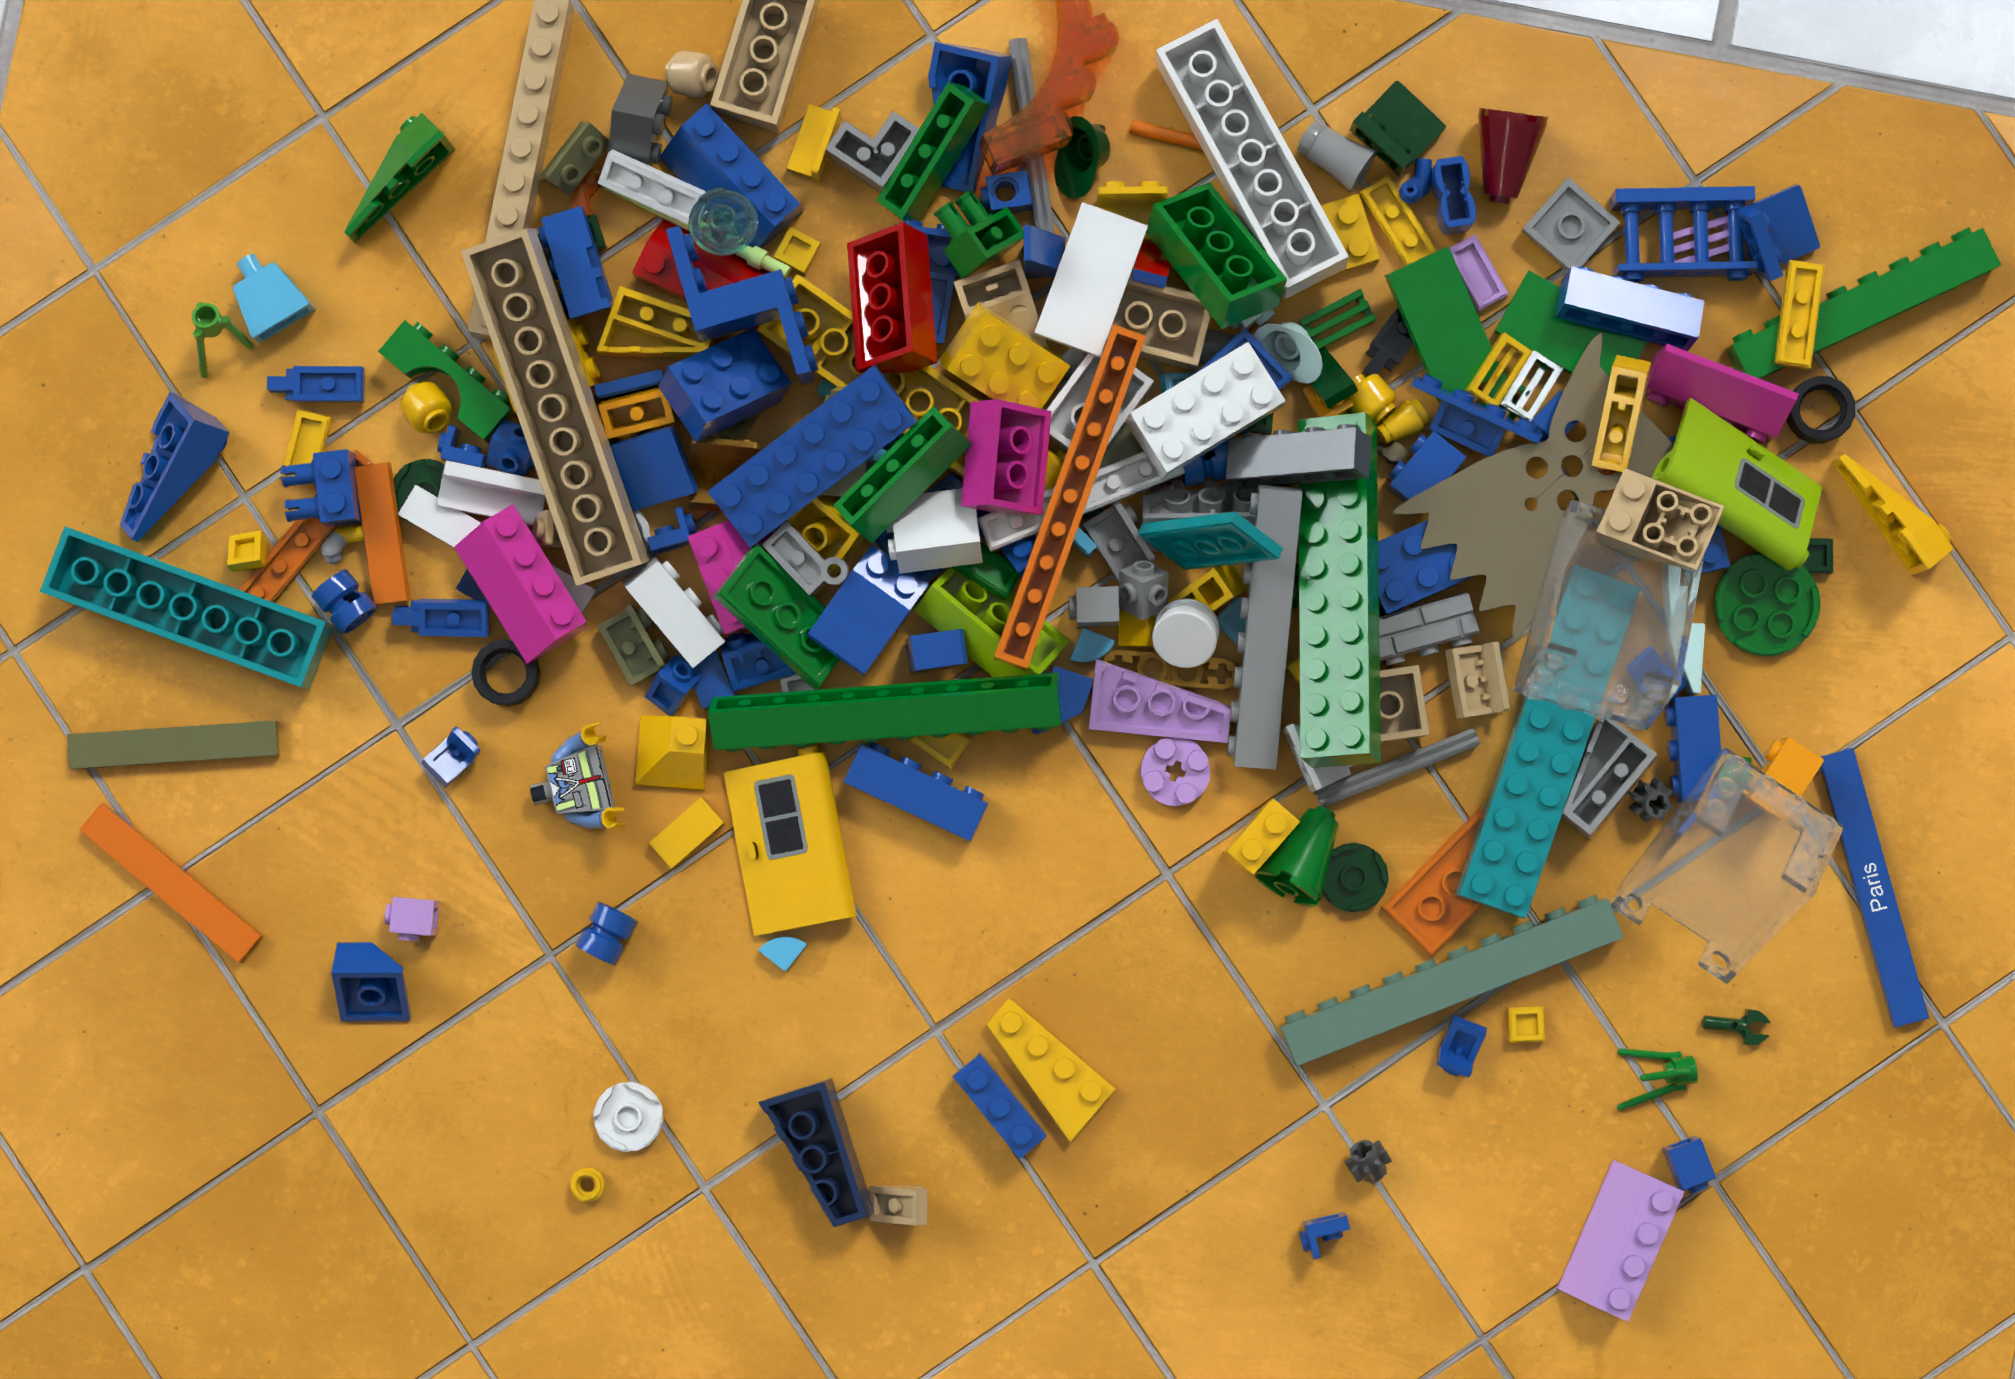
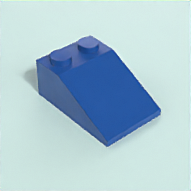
M872 544L834 595L807 636L864 676L923 598L929 584L912 572L899 574L898 562L895 560L890 561V556Z

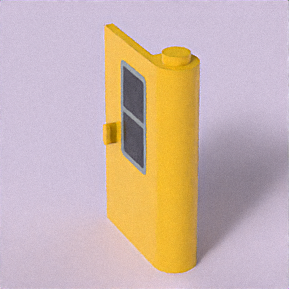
M818 746L797 750L798 757L723 772L754 936L857 916L826 752H819Z

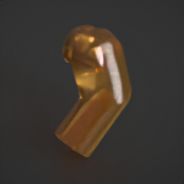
M590 169L572 192L574 208L583 206L586 216L593 215L590 199L601 187L600 184H597L601 175V171L598 169Z

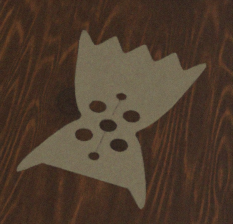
M1599 333L1591 340L1579 359L1552 417L1549 438L1539 444L1529 443L1484 458L1415 495L1394 510V514H1429L1428 524L1420 546L1422 549L1447 544L1457 545V552L1450 575L1451 580L1476 575L1486 576V584L1479 606L1480 611L1506 605L1516 606L1513 622V640H1517L1531 623L1574 555L1589 521L1594 495L1598 491L1615 489L1623 473L1616 471L1612 475L1606 476L1599 473L1595 466H1592L1610 379L1600 367L1602 333ZM1642 410L1628 470L1650 478L1660 460L1673 449L1674 444ZM1571 421H1580L1586 427V436L1580 442H1571L1565 436V427ZM1574 455L1581 459L1583 469L1578 476L1568 477L1562 472L1561 462L1566 456ZM1540 457L1546 461L1548 470L1544 477L1535 479L1527 474L1526 464L1529 459ZM1572 490L1577 494L1579 504L1575 510L1566 512L1559 508L1557 497L1560 492ZM1532 497L1537 500L1538 506L1535 510L1529 511L1525 508L1524 503L1527 498Z

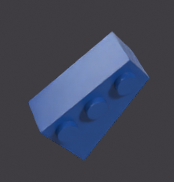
M579 206L541 218L543 226L538 227L543 246H549L553 260L549 261V266L554 280H559L563 293L559 294L565 314L569 313L570 319H576L612 308L614 300L584 207Z

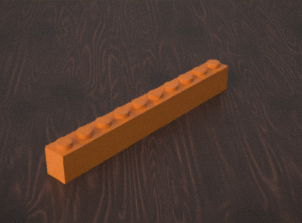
M1114 324L1112 325L993 659L995 661L1027 672L1146 338L1145 335Z

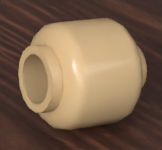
M681 50L668 61L665 67V77L668 80L670 89L676 94L703 98L716 87L719 77L718 68L714 64L713 59L703 53Z

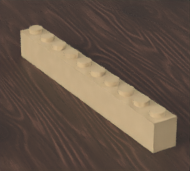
M534 0L485 242L525 228H531L541 179L540 174L543 169L575 11L570 0ZM474 294L467 331L474 338L491 341L476 294Z

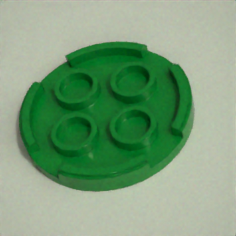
M1756 552L1738 559L1722 574L1714 593V615L1723 635L1737 648L1760 656L1780 655L1798 646L1813 631L1820 613V594L1814 579L1803 565L1800 568L1794 567L1791 570H1785L1760 552Z

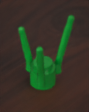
M1622 1048L1617 1051L1622 1056L1669 1060V1062L1664 1063L1663 1071L1643 1074L1640 1076V1080L1644 1082L1665 1079L1667 1084L1672 1083L1618 1104L1617 1109L1619 1111L1674 1091L1686 1090V1084L1697 1083L1698 1072L1693 1056L1682 1057L1681 1051L1668 1053Z

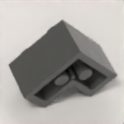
M627 74L612 109L609 152L613 149L651 167L653 164H659L662 144L657 143V135L661 136L665 117H669L672 107V97L667 96V81Z

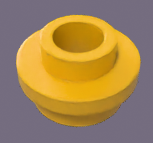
M581 1168L573 1174L570 1180L571 1193L581 1202H594L602 1196L605 1190V1179L595 1168ZM585 1178H590L594 1182L592 1191L583 1189L582 1181Z

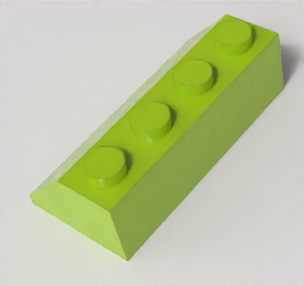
M951 567L929 588L914 609L916 613L939 632L963 629L967 656L992 677L1044 674L1070 643L1068 638L1045 620L1027 672L993 660L1016 595L1010 591L1008 597L1002 600Z

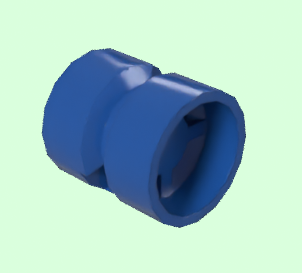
M1228 440L1183 467L1185 473L1182 476L1185 487L1203 484L1207 477H1211L1214 481L1226 480Z
M347 569L331 576L311 596L323 612L331 613L330 621L341 635H345L359 627L378 608L366 592H358L359 583Z
M598 901L589 918L593 926L587 927L582 931L576 946L594 957L616 966L624 949L621 941L630 939L638 921Z

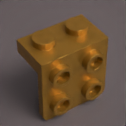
M709 436L696 443L692 438V471L699 490L689 495V509L722 512L707 491L762 450L761 445L747 439L727 440L718 439L714 436Z

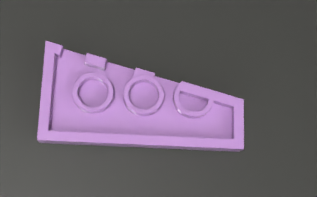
M1096 659L1089 729L1228 743L1231 717L1230 705Z

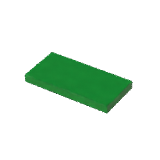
M1447 246L1384 276L1426 374L1443 382L1441 387L1454 393L1456 388L1464 391L1467 389L1492 347L1451 250ZM1497 359L1491 366L1490 370L1484 377L1481 384L1488 381V379L1492 375L1493 371L1498 365Z
M1529 270L1494 331L1499 335L1505 332L1530 350L1538 352L1562 367L1564 371L1571 375L1591 340L1599 333H1602L1600 367L1609 377L1617 355L1638 359L1647 344V341L1555 318L1560 287Z
M758 544L751 546L713 597L813 689L819 688L840 660L807 636L826 607L813 595H808Z

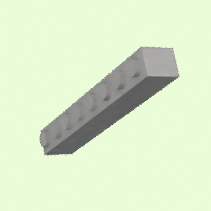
M1258 485V493H1251L1249 514H1256L1255 527L1283 547L1279 559L1244 564L1243 584H1249L1248 598H1241L1240 618L1246 619L1245 632H1238L1237 653H1243L1242 666H1235L1233 687L1239 688L1238 701H1232L1230 722H1236L1235 735H1229L1227 756H1233V763L1236 767L1276 770L1302 501L1301 488Z

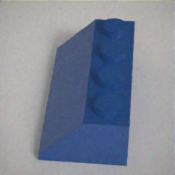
M707 103L679 128L661 153L660 159L680 180L707 192L703 205L734 239L752 248L758 246L763 249L803 212L798 200Z

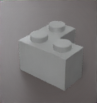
M892 111L878 134L872 139L844 121L825 148L826 154L830 160L881 193L920 128Z

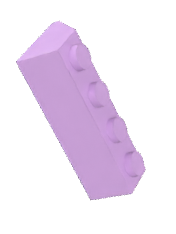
M1612 1160L1557 1289L1628 1322L1684 1191Z

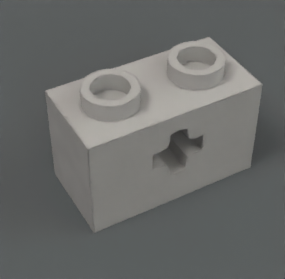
M1118 586L1076 587L1075 596H1069V620H1076V628L1118 627Z

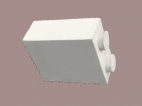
M963 488L922 493L887 528V533H894V539L888 540L890 561L897 560L899 574L983 563L976 509L961 506Z

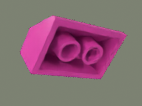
M999 399L971 402L967 440L972 445L966 450L962 507L987 512L1042 515L1052 411Z
M726 521L687 536L724 635L740 631L746 627L721 605L713 595L751 548L731 522ZM771 532L767 534L765 537H763L761 540H759L757 543H755L762 547L768 554L769 552L762 546V544L772 535Z

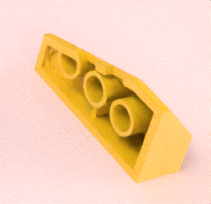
M1843 454L1832 461V464L1910 575L1930 569L1954 549L1950 544L1952 538L1942 524L1937 525L1932 518L1849 456Z

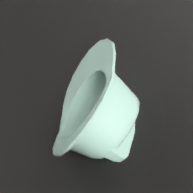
M1294 322L1266 324L1259 327L1253 334V337L1288 372L1292 380L1308 384L1316 381L1321 375L1323 367L1321 354L1307 331L1301 325Z

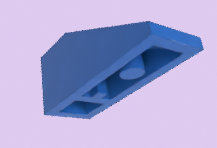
M1023 225L1024 274L1026 279L1055 278L1066 248L1065 237L1032 225Z

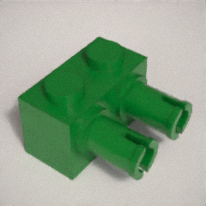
M973 190L963 194L954 203L952 201L946 203L934 213V216L938 218L952 238L950 240L951 244L943 251L963 279L1000 258L1023 239V228L1008 207L994 215H989ZM954 203H955V205H957V206L959 207V209L961 210V212L963 213V215L966 217V219L968 220V222L971 224V226H968V224L965 222V220L963 219V217L961 216V214L958 212V210H957L956 207L954 206Z

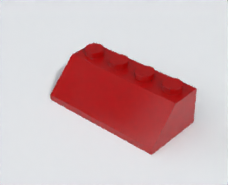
M663 219L647 240L632 274L636 280L687 303L666 229L676 227L677 225ZM681 228L684 235L690 233L695 243L699 260L693 262L694 267H700L708 290L770 273L763 268L759 271L747 265V260ZM760 325L754 327V329L756 330L757 333H758L757 330H758V328L760 327Z
M901 222L848 242L847 251L856 371L864 373L875 364L881 373H911L938 363L927 234Z

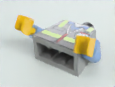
M600 722L585 725L581 732L568 738L552 755L551 764L545 766L548 781L530 785L534 805L553 801L557 814H563L569 823L587 829L623 828L625 823H617L616 814L619 811H624V808L616 807L602 746L597 744L606 741L607 737L606 735L597 737L595 734V728L601 725Z

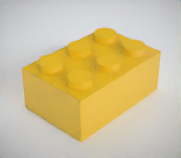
M979 302L939 359L946 370L992 399L1040 409L1043 408L1070 368L1068 362L1061 355Z

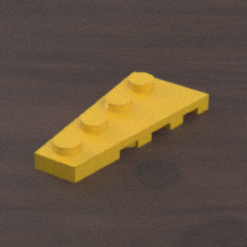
M1011 998L1007 999L987 1023L989 1029L1071 1142L1116 1088Z

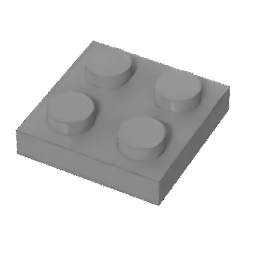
M1568 177L1521 231L1568 271L1571 266L1581 267L1619 225L1620 221Z

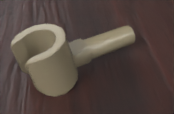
M1392 441L1387 448L1377 443V453L1391 465H1397L1406 456V449L1397 441Z

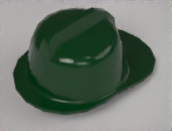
M1072 116L1062 125L1054 174L1057 186L1068 198L1078 199L1085 196L1092 188L1097 169L1102 167L1109 159L1111 151L1110 142L1105 133L1104 125L1091 124L1081 116Z

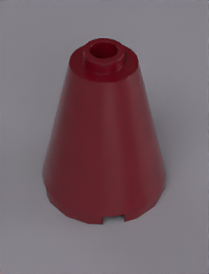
M1485 108L1479 109L1478 120L1483 193L1490 194V202L1510 204L1511 198H1518L1546 129L1548 117Z

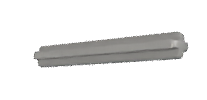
M1474 729L1466 730L1315 791L1318 804L1322 807L1329 806L1477 747L1480 744L1478 735Z

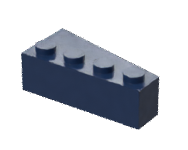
M832 1078L758 1102L775 1126L774 1129L781 1141H784L792 1154L793 1161L799 1171H802L809 1182L810 1189L833 1227L868 1217L874 1212Z

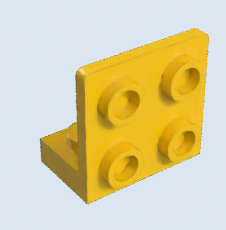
M1121 181L1105 182V187H1098L1097 207L1147 225L1153 204L1167 199L1168 187L1160 186L1158 181H1143L1136 187H1125V182ZM1147 233L1143 241H1153Z

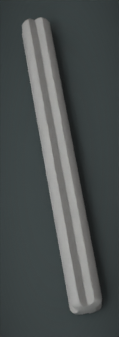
M1015 38L1009 41V49L1012 56L1011 63L1032 199L1034 224L1037 228L1055 234L1028 42L1026 38Z

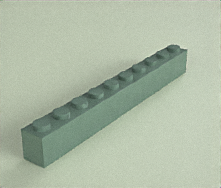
M1596 894L1577 901L1579 907L1569 912H1566L1564 907L1544 914L1546 921L1533 925L1532 920L1520 923L1512 927L1513 934L1503 938L1500 937L1499 933L1487 936L1479 940L1480 947L1468 951L1467 946H1462L1448 952L1449 959L1437 964L1434 958L1415 965L1416 972L1404 977L1402 972L1399 971L1382 978L1384 984L1371 989L1369 984L1349 991L1351 997L1338 1002L1337 997H1333L1318 1003L1319 1010L1306 1015L1303 1009L1285 1016L1286 1023L1279 1025L1294 1065L1299 1066L1624 938L1609 899L1602 898L1598 900Z

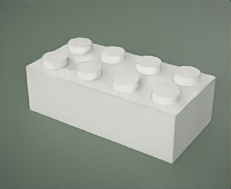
M1247 342L1129 413L1125 422L1162 480L1277 411L1285 403V399L1252 346Z

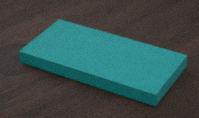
M1236 511L1143 523L1138 532L1142 539L1184 570L1276 560L1280 558L1283 547Z

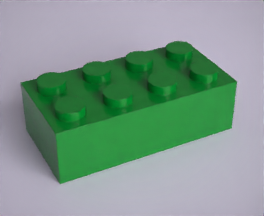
M1211 182L1153 204L1146 233L1221 329L1279 306L1287 278Z

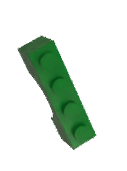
M404 320L378 352L409 378L424 372H440L453 378L459 388L461 397L457 418L485 442L490 444L492 436L504 419L510 420L515 414L508 406L511 403L509 397L498 388H495L493 392L489 391L482 385L486 379L471 366L464 370L456 363L459 356L444 343L440 348L430 341L433 334L419 322L412 326Z

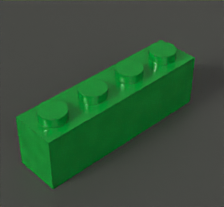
M947 82L876 201L902 220L920 221L991 104L966 86Z
M933 406L833 506L855 530L869 542L873 543L972 444Z

